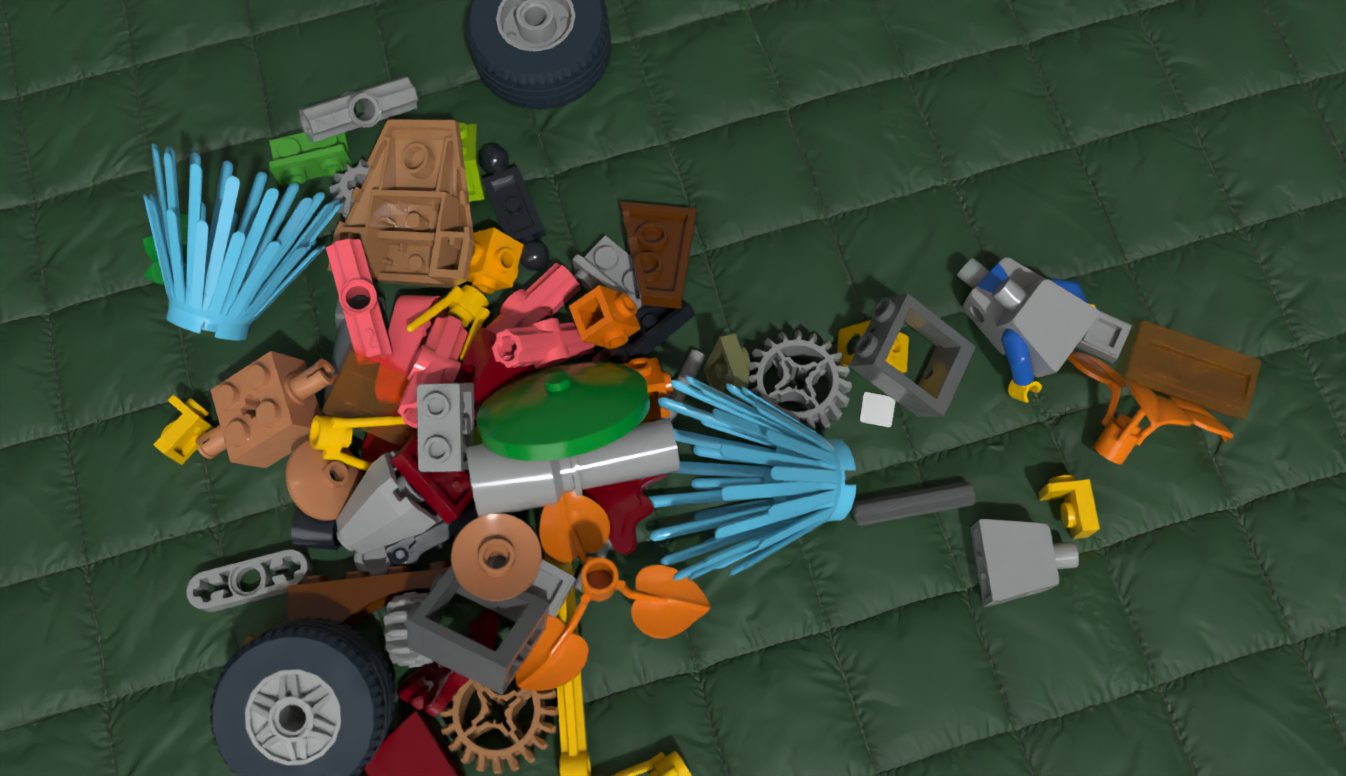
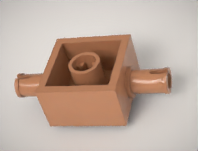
M273 351L268 352L210 390L220 424L196 438L195 442L199 445L207 441L198 446L197 450L205 458L213 459L220 452L227 449L231 463L261 468L271 466L292 453L300 444L310 440L312 420L316 415L322 416L315 393L336 382L337 375L333 374L327 377L335 372L334 368L328 361L320 359L307 369L304 360Z

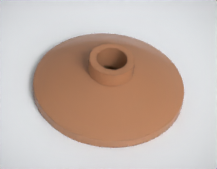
M310 440L300 444L292 452L287 462L285 474L287 488L294 503L305 514L323 521H332L338 518L363 478L362 471L359 468L339 461L323 460L322 450L312 449ZM342 447L340 450L342 453L354 456L348 448ZM330 471L333 473L335 481L331 478Z
M498 513L484 515L468 523L456 537L451 552L452 568L459 584L471 595L487 601L508 600L527 590L539 573L542 558L541 546L535 532L519 518ZM499 555L505 559V564L500 568H493L488 563L489 559Z

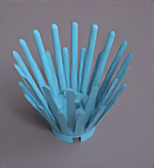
M152 143L158 197L150 192V199L145 194H143L169 300L166 319L176 326L199 334L202 329L216 332L214 336L216 338L235 341L246 340L252 322L276 300L325 248V246L317 247L304 259L315 246L317 236L343 206V203H340V200H334L324 205L292 247L324 199L325 194L319 192L312 199L303 198L276 241H273L300 187L296 182L289 184L272 219L268 222L278 199L279 191L275 188L268 189L256 214L268 179L267 174L261 171L255 177L238 230L235 232L238 213L234 209L240 181L237 177L232 176V163L224 161L221 165L208 240L209 226L206 223V206L201 202L203 174L201 157L197 152H191L187 262L184 263L175 151L171 146L167 145L164 153L166 197L160 149L156 144Z
M686 376L687 382L701 390L680 381L671 380V385L676 390L722 410L713 409V413L664 397L658 399L661 407L698 419L707 427L775 448L771 449L673 429L676 441L695 445L693 452L697 456L751 465L679 461V472L673 473L731 477L695 478L691 481V486L696 490L713 491L648 496L647 498L653 501L654 508L760 499L702 510L695 514V521L653 530L650 533V539L659 541L717 528L715 537L706 540L704 543L663 557L659 564L669 566L747 539L714 553L701 562L678 571L673 577L674 581L689 576L688 581L713 569L724 568L758 550H762L734 566L729 576L735 575L770 556L824 522L845 519L852 509L856 495V485H845V470L856 471L851 450L843 440L824 438L742 386L741 390L731 384H726V388L730 393L756 407V409L692 377Z

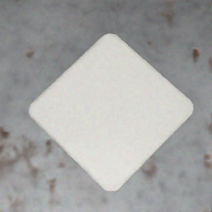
M865 392L860 422L891 427L895 400L890 396Z

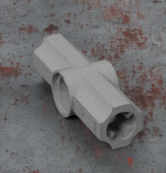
M403 76L359 91H347L340 97L299 109V120L303 132L307 135L309 141L313 143L359 127H372L380 120L416 109L418 98L415 88L410 83L408 77ZM361 99L365 107L364 114L360 118H356L354 105Z

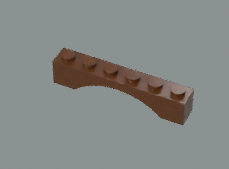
M449 561L434 562L428 564V570L413 572L412 567L409 566L390 567L386 569V575L370 576L368 571H352L344 573V579L328 581L327 576L302 578V584L287 586L288 621L297 618L303 619L304 617H322V619H332L333 622H343V625L348 624L353 629L359 622L377 610L386 607L394 596H401L404 593L410 592L429 594L435 577L441 571L446 573L452 563Z

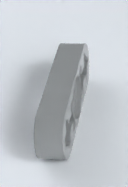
M290 549L203 571L196 574L188 583L187 598L194 607L208 612H215L287 593L288 585L302 584V578L313 576V564L304 554ZM291 560L301 565V569L294 572V579L282 574L272 577L268 569L270 565V569L275 572L287 570ZM249 570H258L261 575L259 586L252 592H244L240 585L242 576ZM208 582L217 587L229 585L231 592L224 589L213 592L211 594V601L201 597V592L208 589Z

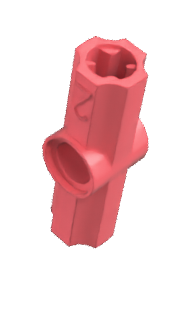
M348 238L335 241L334 244L326 247L357 364L372 365L384 362L386 359L393 357V352L361 239ZM357 295H365L371 299L367 307L363 309H353L348 304Z
M556 262L527 290L520 289L510 295L502 305L500 315L485 329L497 334L505 329L527 327L543 320L552 319L553 315L581 289L580 284L569 270Z
M453 316L445 318L436 317L424 345L419 349L408 371L406 379L410 381L404 391L397 412L402 416L405 424L414 428H418L417 386L419 384L453 383L460 369L461 363L457 360L463 349L468 332L464 329L463 322Z
M552 318L527 327L509 328L497 333L492 350L496 361L502 362L507 368L534 364L535 369H543L570 359L584 358L594 353L595 344L581 340L575 322L560 324L558 318Z

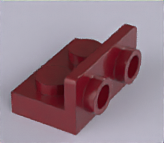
M416 432L397 447L398 452L390 462L443 521L449 524L461 515L474 498L471 479L465 471H420L418 468V432Z

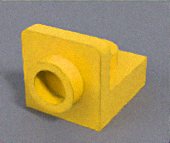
M173 394L168 401L183 414L164 428L161 437L153 445L164 455L183 465L197 450V447L203 444H196V438L214 427L205 420L209 412L191 397L186 402H183Z
M1074 475L1057 476L1049 479V484H1046L1038 492L1040 501L1064 499V503L1061 504V519L1064 527L1070 529L1071 539L1088 538L1100 530L1090 479L1075 481Z

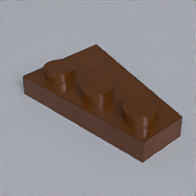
M620 201L622 219L641 305L681 309L696 225L697 209Z

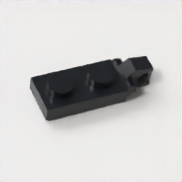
M685 300L682 302L681 309L646 305L635 314L641 329L630 335L624 345L614 349H607L605 347V349L591 359L592 362L624 364L636 358H643L696 315L692 306Z
M474 498L461 515L449 524L442 520L424 533L384 546L393 567H410L417 564L419 555L430 548L433 551H437L451 544L455 540V535L459 534L468 523L478 518Z

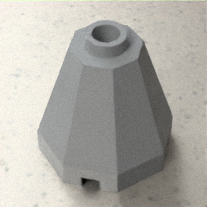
M397 450L383 454L370 465L336 519L338 528L337 538L349 551L355 550L360 554H364L424 533L443 520L390 462L397 454Z

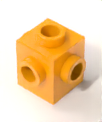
M496 228L474 232V245L468 281L472 283L471 286L487 294H492L495 290L511 288L518 275V264L524 245Z

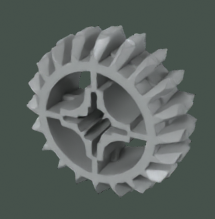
M799 330L795 331L793 340H788L787 335L783 331L778 335V344L769 338L764 340L763 347L765 351L757 348L752 351L754 362H750L748 390L816 432V424L821 430L827 431L830 428L829 418L838 421L842 416L840 408L847 407L850 400L845 393L850 392L852 383L844 379L849 375L850 369L849 366L839 365L843 358L841 352L829 355L832 346L830 340L818 346L815 333L810 335L809 341L801 340L802 333ZM792 359H802L810 362V364L799 365ZM772 366H775L778 370L777 376L780 382L774 386L772 393L767 394L763 378ZM824 375L828 383L829 395L819 405L815 399L816 393L813 386L818 383L819 377ZM790 380H796V384L798 380L804 383L803 389L797 390V385L795 389H792L789 386ZM785 404H794L797 405L802 410V412L789 411L782 408L781 406Z

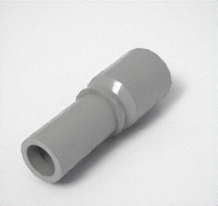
M669 418L640 423L630 433L607 446L563 459L522 461L499 456L487 449L484 444L466 447L478 517L554 505L567 492L575 491L576 496H581L583 489L679 472L677 443Z

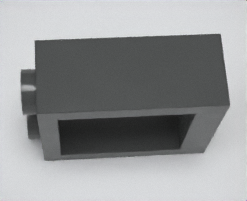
M905 293L882 297L872 311L873 318L865 334L856 343L855 355L849 367L917 417H944L976 346L910 294ZM904 321L936 345L918 385L885 361Z
M451 565L446 573L441 571L435 577L426 599L422 603L416 602L410 609L405 620V627L408 628L407 648L503 695L544 633L550 603L526 591L504 601H487L477 598L468 593L459 584ZM456 593L516 622L496 652L435 622Z

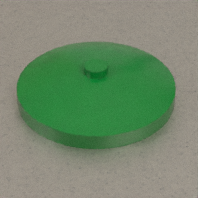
M610 362L569 363L535 371L504 385L484 401L479 408L476 420L481 440L491 452L505 458L522 461L556 460L597 450L630 433L646 417L650 408V397L645 378L638 371L628 366Z

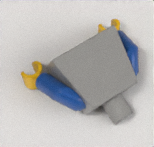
M1008 277L994 290L992 297L1007 309L1006 313L996 324V331L1002 337L1001 342L1013 377L1008 387L1009 395L1012 398L1028 403V390L1038 393L1042 389V385L1034 381V376L1038 378L1057 373L1101 312L1096 309L1095 305L1088 304L1080 285L1075 281L1042 278L1022 289Z

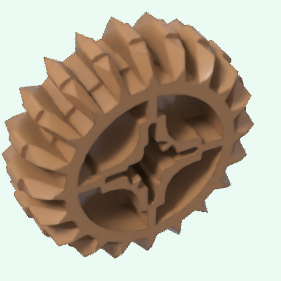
M470 679L452 698L451 701H454L453 709L444 708L440 712L442 717L453 718V723L442 727V733L444 735L457 733L458 735L450 742L449 749L457 751L466 746L460 761L468 764L478 755L476 770L480 772L486 770L490 759H492L494 774L503 773L505 759L508 760L512 771L520 770L521 763L518 755L522 754L525 760L533 763L536 761V755L530 747L533 744L543 750L549 747L548 742L539 737L542 730L548 733H556L557 727L553 724L545 723L546 716L558 715L557 707H546V701L556 698L557 692L554 689L542 692L520 688L506 695H499L497 692ZM477 690V695L481 701V711L471 721L472 725L468 726L467 708L473 693ZM532 697L534 717L528 732L524 736L518 722V714L521 708L527 704V700ZM492 700L504 706L506 702L510 703L504 712L508 725L497 719L494 722H490L492 720L491 717L496 713ZM494 729H500L505 737H509L513 746L502 750H491L481 745L476 738Z

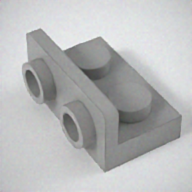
M606 235L584 258L577 254L572 259L575 270L574 278L587 291L590 292L601 285L630 296L636 305L637 312L646 306L641 305L631 256Z
M474 383L419 384L417 386L418 468L420 471L449 472L469 469L466 447L475 446Z

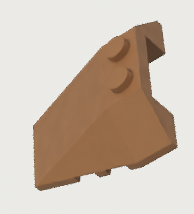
M387 119L366 164L371 168L361 189L355 187L351 199L355 200L345 223L339 221L334 232L332 244L335 241L348 238L361 239L372 281L386 284L454 288V286L468 281L474 245L459 122L456 120ZM329 262V264H328V270L332 272L331 266H330V262Z

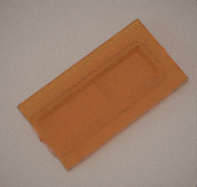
M1142 321L1139 325L1134 345L1131 348V356L1124 380H1133L1149 389L1190 401L1198 406L1244 421L1248 416L1262 360Z
M350 351L338 377L333 381L334 386L321 412L331 417L340 418L401 416L397 411L410 380L406 379L407 376ZM407 424L357 427L398 446L418 432V428Z

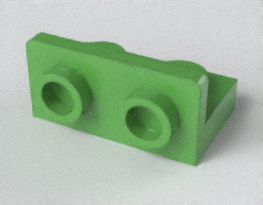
M304 132L270 140L273 161L269 162V167L281 186L294 182L300 185L306 182V180L322 176L332 177L334 173L341 174L343 171H346V163L354 168L347 132L313 143L309 141Z

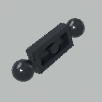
M489 145L481 151L479 164L484 172L491 175L483 178L482 181L503 233L524 245L520 263L525 269L529 271L542 270L549 262L550 253L544 243L537 241V239L545 237L546 233L518 166L507 169L509 166L507 151L501 146Z

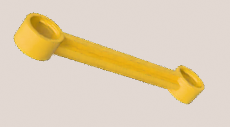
M544 551L546 562L572 576L575 575V560L566 564L556 563ZM575 584L556 616L562 621L565 628L576 610ZM578 625L572 632L573 634L578 635ZM580 672L573 680L556 688L561 745L560 776H591L590 758L587 751L582 674Z

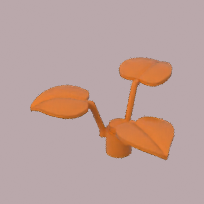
M1072 351L1067 358L1089 377L1105 383L1111 391L1107 414L1101 421L1105 429L1094 443L1093 448L1101 456L1113 463L1122 465L1135 445L1140 446L1148 435L1158 427L1166 424L1190 426L1193 423L1200 428L1221 435L1224 442L1230 441L1234 437L1233 433L1211 413L1190 401L1171 396L1169 400L1162 396H1157L1151 389L1130 379L1125 381L1113 368L1094 356ZM1126 386L1140 405V409L1132 419L1123 414H1120L1115 419L1114 415L1121 394V387ZM1146 415L1150 424L1140 432L1142 426L1139 422Z
M574 491L564 493L557 504L544 506L540 519L539 537L543 550L556 563L566 564L579 556L581 562L585 564L581 575V589L584 594L566 628L560 619L548 615L544 633L516 674V684L519 688L525 690L545 691L570 682L581 672L587 661L589 649L586 641L572 632L577 627L591 600H607L614 594L615 590L620 591L627 598L635 599L631 608V617L634 624L642 633L657 639L671 638L682 633L709 611V601L694 581H688L689 577L674 581L673 577L678 570L664 565H651L643 568L636 576V591L628 588L625 581L618 580L617 568L610 560L605 558L594 559L586 554L598 552L605 546L608 540L610 522L603 508L586 496H576Z

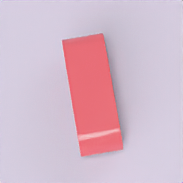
M402 295L397 299L387 334L393 357L380 362L375 381V395L381 404L399 405L410 381L406 379L408 371L419 349L424 345L436 317H447V307L413 332L407 331V325L442 300V297Z

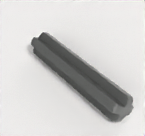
M966 481L861 500L853 503L852 514L855 523L858 526L962 508L975 504V490L971 483Z

